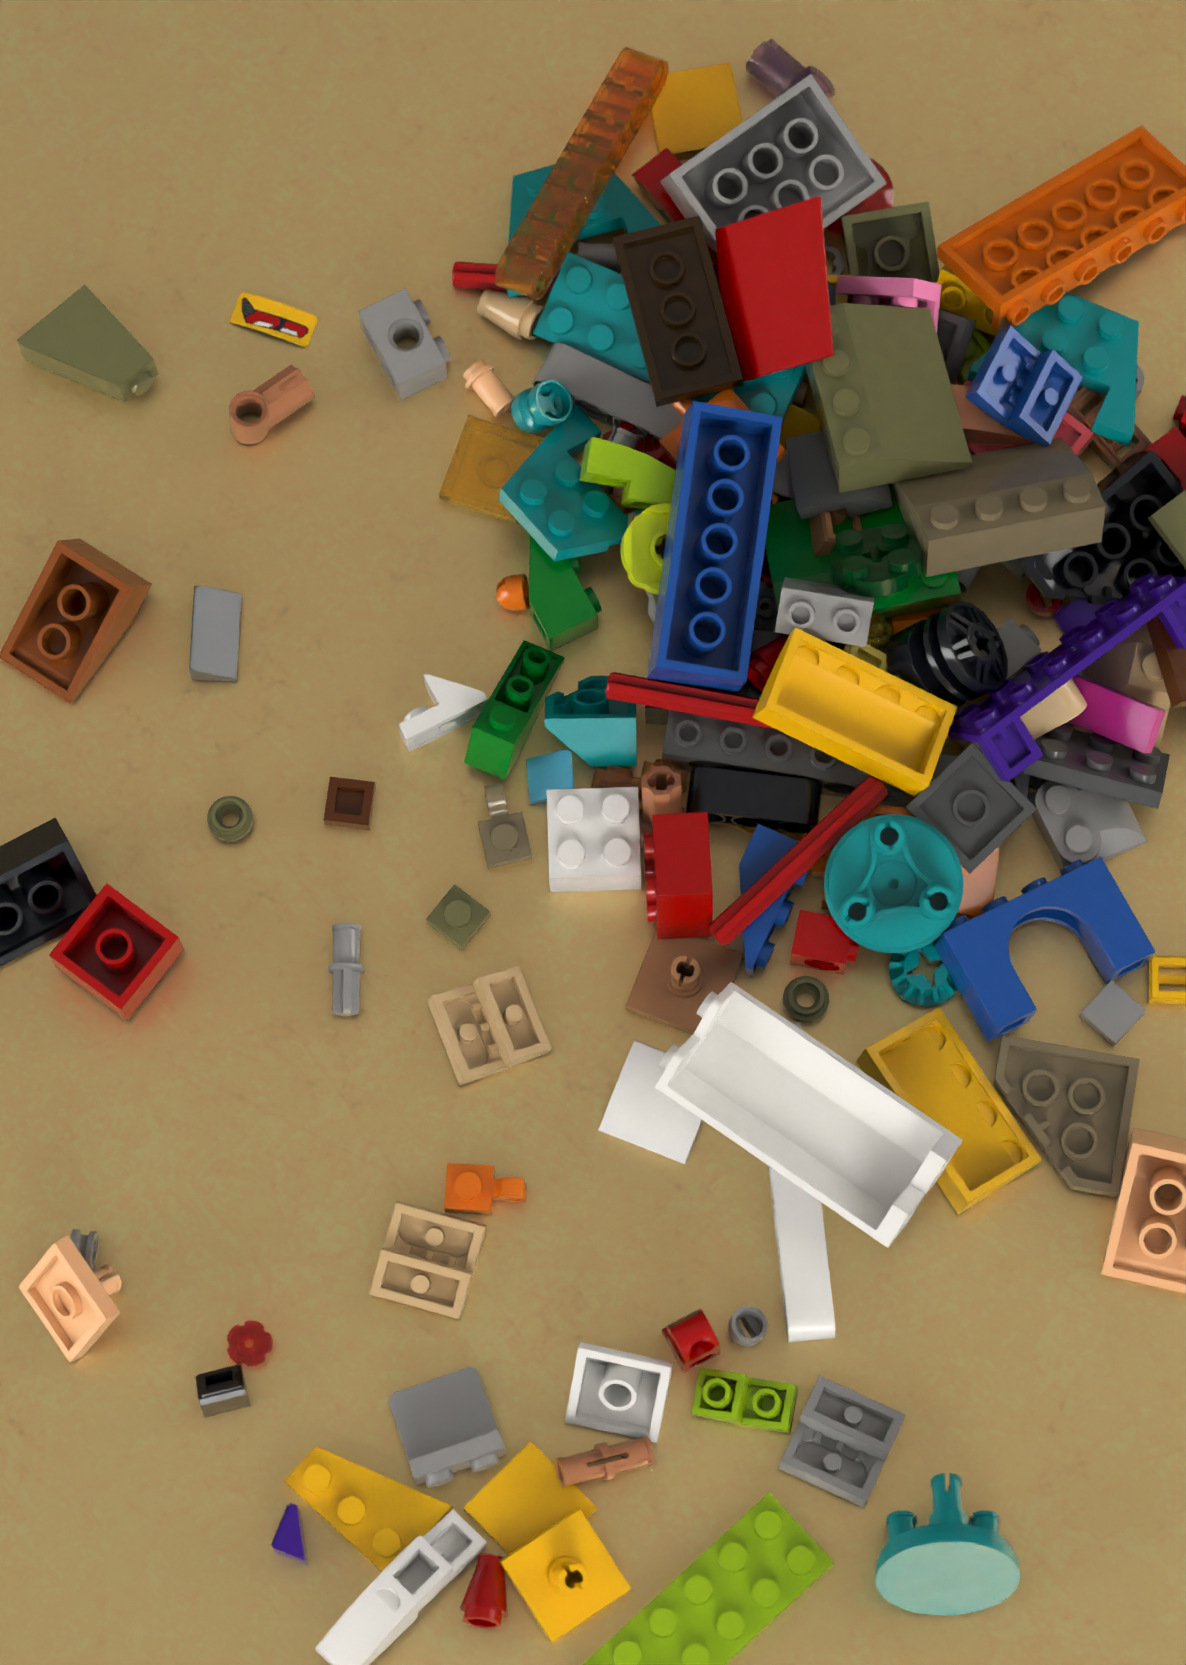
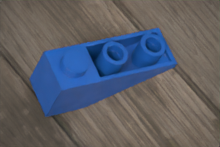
M758 824L739 864L741 895L798 841ZM811 868L743 931L746 975L753 977L757 967L766 968L775 948V944L769 942V939L776 925L784 928L794 906V903L788 900L795 884L801 887L804 885Z

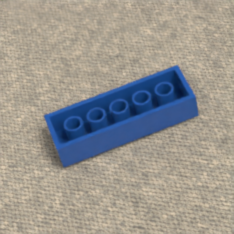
M693 401L683 415L647 678L737 693L747 682L783 417Z

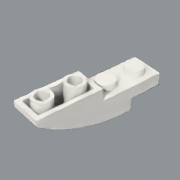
M454 1510L450 1511L424 1537L419 1535L382 1571L330 1629L316 1647V1651L330 1665H369L418 1619V1612L486 1548L487 1541Z

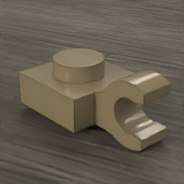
M502 782L484 786L490 819L479 821L478 828L488 869L531 860L532 853L522 812L508 814Z

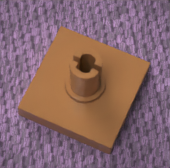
M656 927L626 1003V1010L693 1035L702 1020L696 1014L699 1007L711 991L718 995L730 982L735 983L744 954L702 938L657 939Z

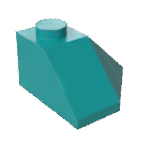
M589 676L578 682V690L564 696V693L557 691L545 697V728L591 767L602 766L605 769L618 770L626 766H637L636 704L607 698L605 691L608 676Z

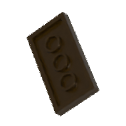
M700 216L613 237L614 248L656 407L744 385Z

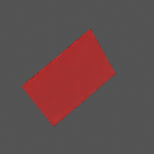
M821 196L715 229L720 295L743 376V382L834 356Z

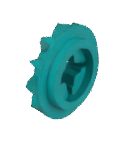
M939 938L922 948L904 953H893L889 964L891 984L901 998L913 1005L931 1007L942 1004L950 999L958 989L935 949ZM919 953L922 954L923 958H926L929 964L943 963L934 970L933 987L923 974L908 976L919 967Z

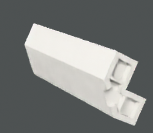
M730 982L718 995L711 991L696 1013L702 1020L694 1034L681 1047L673 1044L662 1058L658 1067L664 1070L655 1087L888 1248L916 1211L915 1209L928 1190L939 1179L963 1140L734 983Z

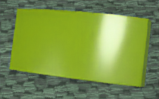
M700 1368L691 1414L716 1421L790 1434L798 1387L790 1383L749 1378L746 1374Z

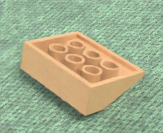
M1133 1127L1101 1274L1186 1293V1139Z

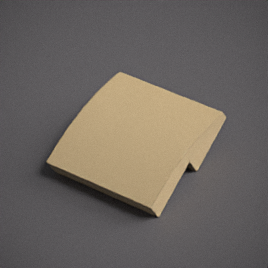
M519 965L477 977L473 984L433 995L427 1001L459 1086L517 1066L550 1052L552 1049Z
M395 1202L385 1244L380 1251L369 1295L460 1319L487 1225L405 1202Z

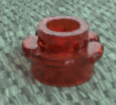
M249 1320L242 1326L235 1325L227 1336V1342L229 1343L227 1352L231 1360L237 1364H246L248 1367L262 1364L273 1347L271 1334L265 1332L264 1326L257 1321ZM248 1339L254 1342L251 1348L245 1346V1342Z

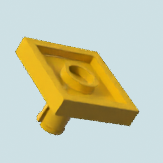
M580 1508L574 1509L498 1560L546 1637L552 1643L631 1590Z

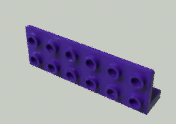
M1147 574L1137 579L1130 585L1129 589L1131 592L1119 601L1115 599L1102 605L1095 611L1096 618L1084 627L1080 625L1067 631L1059 639L1061 644L1051 652H1041L1025 663L1026 670L1015 679L1012 677L1005 679L1004 684L989 692L991 696L980 705L972 704L959 711L954 716L955 723L950 726L949 738L976 742L999 779L1006 782L1010 781L1043 756L1042 751L1020 718L1023 714L1156 615L1178 649H1186V577Z

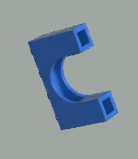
M1101 857L1089 863H1083L1081 859L1076 860L1060 871L1062 876L1050 882H1047L1045 877L1039 878L1021 890L1023 895L1010 901L1005 896L997 898L981 909L983 914L971 920H968L966 915L960 916L952 921L939 938L935 949L987 1042L1028 1023L1037 1010L1014 970L1009 956L1010 934L1020 925L1031 921L1045 920L1058 923L1071 930L1084 945L1105 984L1145 966L1156 952Z

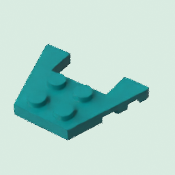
M598 153L513 176L505 282L509 298L547 288L546 277L537 251L624 228L626 234L661 225Z
M1067 292L1058 302L1042 307L1029 315L1023 323L1013 328L1040 353L1054 349L1083 376L1080 383L1081 386L1106 396L1091 432L1129 447L1134 434L1139 321ZM988 351L971 366L967 378L968 381H974Z
M578 405L573 407L570 416L565 421L558 423L506 482L501 488L498 498L503 506L554 562L608 551L610 545L621 543L628 525L629 514L625 515L596 483L579 480L581 466L572 457L584 451L585 445L591 437L600 438L602 431ZM636 509L633 513L641 514L644 510Z

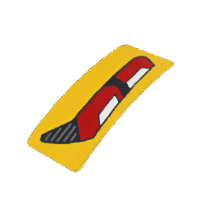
M242 292L239 295L229 321L233 324L279 337L305 348L309 344L318 317L278 301Z

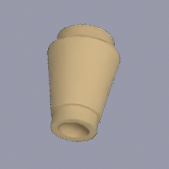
M487 289L479 300L477 312L518 340L525 338L534 340L537 336L533 332L544 307L539 305L537 299L523 296L509 298L507 293L494 292Z

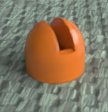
M525 574L510 575L498 583L496 600L500 606L513 611L529 609V584Z

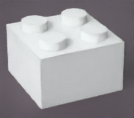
M638 787L546 790L550 892L641 889Z

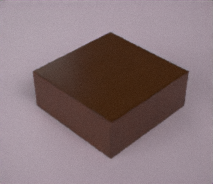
M330 777L324 824L370 830L376 790L375 782Z

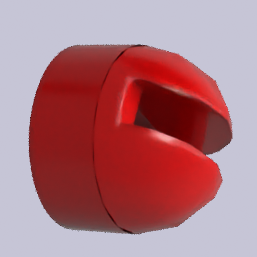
M1033 582L1027 589L1026 601L1035 614L1051 616L1060 610L1063 600L1051 599L1053 605L1045 609L1044 601Z

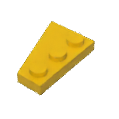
M318 1446L284 1480L287 1486L381 1572L419 1535L424 1537L453 1509V1506Z

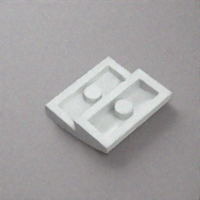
M634 1040L608 1103L599 1131L685 1164L702 1119L655 1087L664 1072L658 1066L666 1051Z

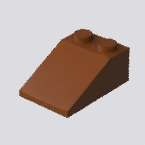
M80 538L58 540L0 652V659L67 702L74 703L133 622L152 584Z

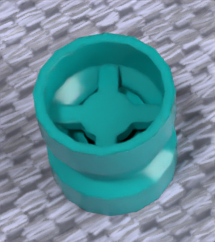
M553 379L542 381L533 388L518 393L511 404V414L514 422L521 430L530 434L542 432L552 425L565 421L573 409L569 390L564 384Z

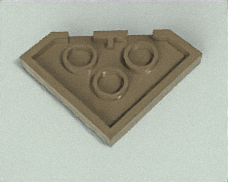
M1002 1035L994 1077L996 1088L1070 1189L1118 1197L1140 1059Z

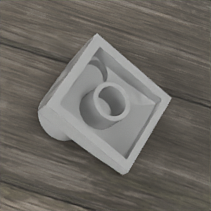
M1051 780L1042 784L1038 790L1027 794V799L1037 809L1032 813V816L1060 871L1079 859L1083 863H1089L1101 857L1105 862L1147 842L1126 800Z

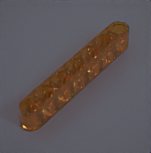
M625 47L620 52L502 254L495 274L496 285L535 300H540L543 297L660 95L668 75V61Z

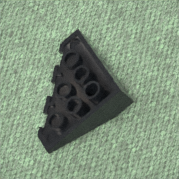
M1153 450L1133 453L1097 484L1106 505L1102 542L1024 557L1018 562L1019 566L1044 598L1064 600L1065 596L1087 598L1088 603L1104 605L1115 599L1121 600L1131 592L1129 589L1130 585L1147 574L1186 577V569L1148 520V517L1184 490Z

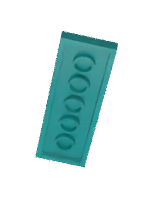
M568 252L533 334L551 343H561L650 384L622 274ZM804 364L743 382L744 385L731 389L752 412L783 417L782 428L789 408L806 373V366ZM721 391L691 398V400L706 403Z

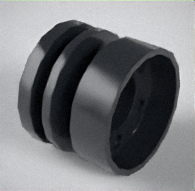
M958 601L929 616L927 620L923 619L893 634L887 644L886 661L890 674L957 706V708L966 704L967 701H972L1002 686L1008 675V659L1005 647L995 625L982 610L969 602Z

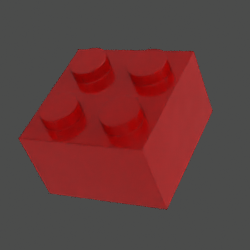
M708 812L652 814L653 832H644L647 922H657V939L713 937L708 930L709 924L713 922Z
M106 883L49 956L57 969L128 1021L181 955L184 948L177 935Z

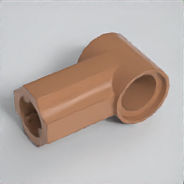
M291 364L253 391H243L232 398L229 405L230 429L236 440L246 445L257 444L263 441L271 427L314 399V391L300 369ZM245 413H255L260 416L253 423H245L239 419Z
M668 766L652 767L651 771L641 776L642 809H639L640 850H644V832H653L652 814L685 813V808L681 807V776L670 770Z

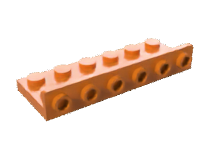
M1140 126L938 245L937 258L993 311L992 328L998 332L1000 329L1010 325H1020L1032 313L1046 305L1055 304L1067 292L1081 284L1090 283L1102 271L1114 264L1125 262L1132 253L1147 244L1158 242L1167 232L1182 223L1186 224V166L1143 126Z

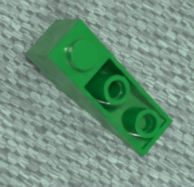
M530 535V615L549 651H554L597 630V613L602 611V608L591 587L584 589L577 577L581 573V568L576 557L554 562Z
M523 640L472 726L464 763L506 780L528 740L545 703V697L548 696L565 657Z

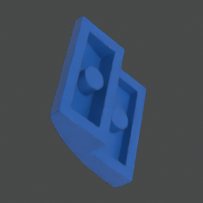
M1010 325L998 331L966 398L988 416L1013 432L1037 444L1047 446L1051 444L1083 376L1054 349L1040 353Z

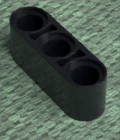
M708 767L694 768L690 773L685 813L708 812V823L756 828L760 824L775 831L805 834L818 824L822 785L816 781L802 778Z

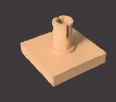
M66 1236L52 1244L20 1284L19 1288L71 1363L84 1356L119 1315L120 1311L109 1295L120 1291L121 1280L118 1274L109 1279L106 1278L115 1271L110 1265H104L93 1272L70 1237Z

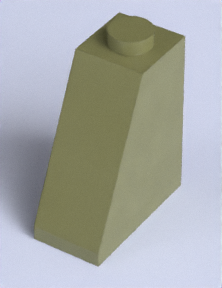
M86 285L82 286L17 339L21 353L29 363L123 402H126L133 395L140 396L153 385L155 377L158 375L154 358Z

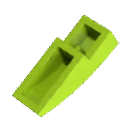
M591 437L584 448L579 480L622 488L621 506L645 510L652 505L671 503L676 470L645 453L625 445Z

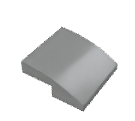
M819 1375L782 1456L778 1469L864 1508L901 1427L905 1414Z

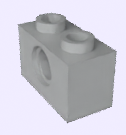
M406 288L358 311L361 328L400 401L448 378L446 362L451 360L448 349L440 336L432 337L426 326L431 323L425 306L420 299L413 302ZM404 337H412L418 340L414 347L408 349L396 345Z
M785 577L782 585L775 632L790 635L791 631L796 627L820 640L866 647L874 597L857 595L854 588L844 587L842 589L836 585Z

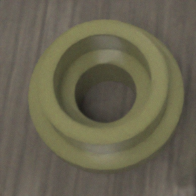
M225 796L212 804L208 811L207 822L213 835L220 840L232 842L242 839L249 833L253 825V814L250 806L243 799L235 796ZM227 814H236L239 817L236 825L228 827L222 823L223 818Z
M798 977L792 980L784 990L783 1005L788 1015L794 1020L805 1023L816 1021L824 1015L828 1008L829 994L827 988L820 980L814 977ZM803 993L810 994L815 1002L810 1007H802L797 1002L798 996Z

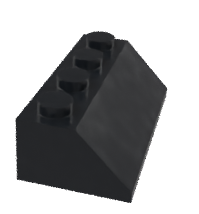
M56 818L0 846V966L67 932L97 896Z

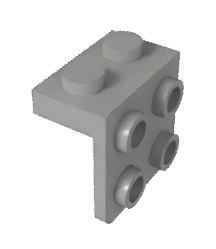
M467 1367L397 1391L389 1398V1405L417 1486L426 1483L427 1488L442 1485L454 1479L453 1473L470 1467L472 1472L488 1469L499 1464L498 1457L506 1455L505 1447L494 1420L478 1371L473 1367Z

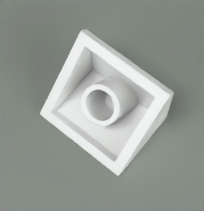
M580 1342L565 1423L638 1439L642 1436H647L651 1442L657 1443L672 1376L673 1362Z

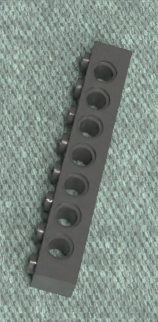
M669 710L662 749V766H668L670 770L691 773V770L694 768L708 767L802 778L820 783L823 795L846 798L868 776H871L779 730ZM940 754L931 782L958 756ZM1023 770L1012 778L1010 782L1027 798L1030 775L1024 774ZM880 780L888 791L887 797L880 804L905 808L919 795H910Z

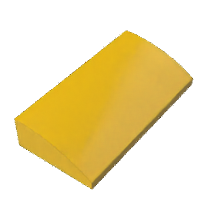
M795 627L791 631L772 669L752 718L910 795L916 796L929 787L957 706Z
M940 1007L865 1048L856 1062L865 1074L963 1140L936 1181L958 1215L1012 1182L1042 1160Z

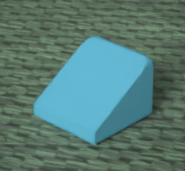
M571 749L526 759L530 804L547 803L546 790L574 789Z

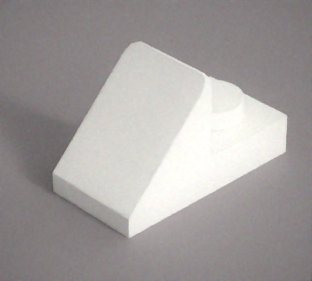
M423 674L425 688L435 706L430 709L428 706L418 707L406 714L404 721L398 724L401 739L408 752L477 719L488 701L485 693L430 674Z

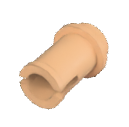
M479 360L463 374V378L467 381L465 387L468 390L473 389L491 409L493 415L498 418L511 409L515 396H512L494 373L495 366L491 363L486 364L484 360Z

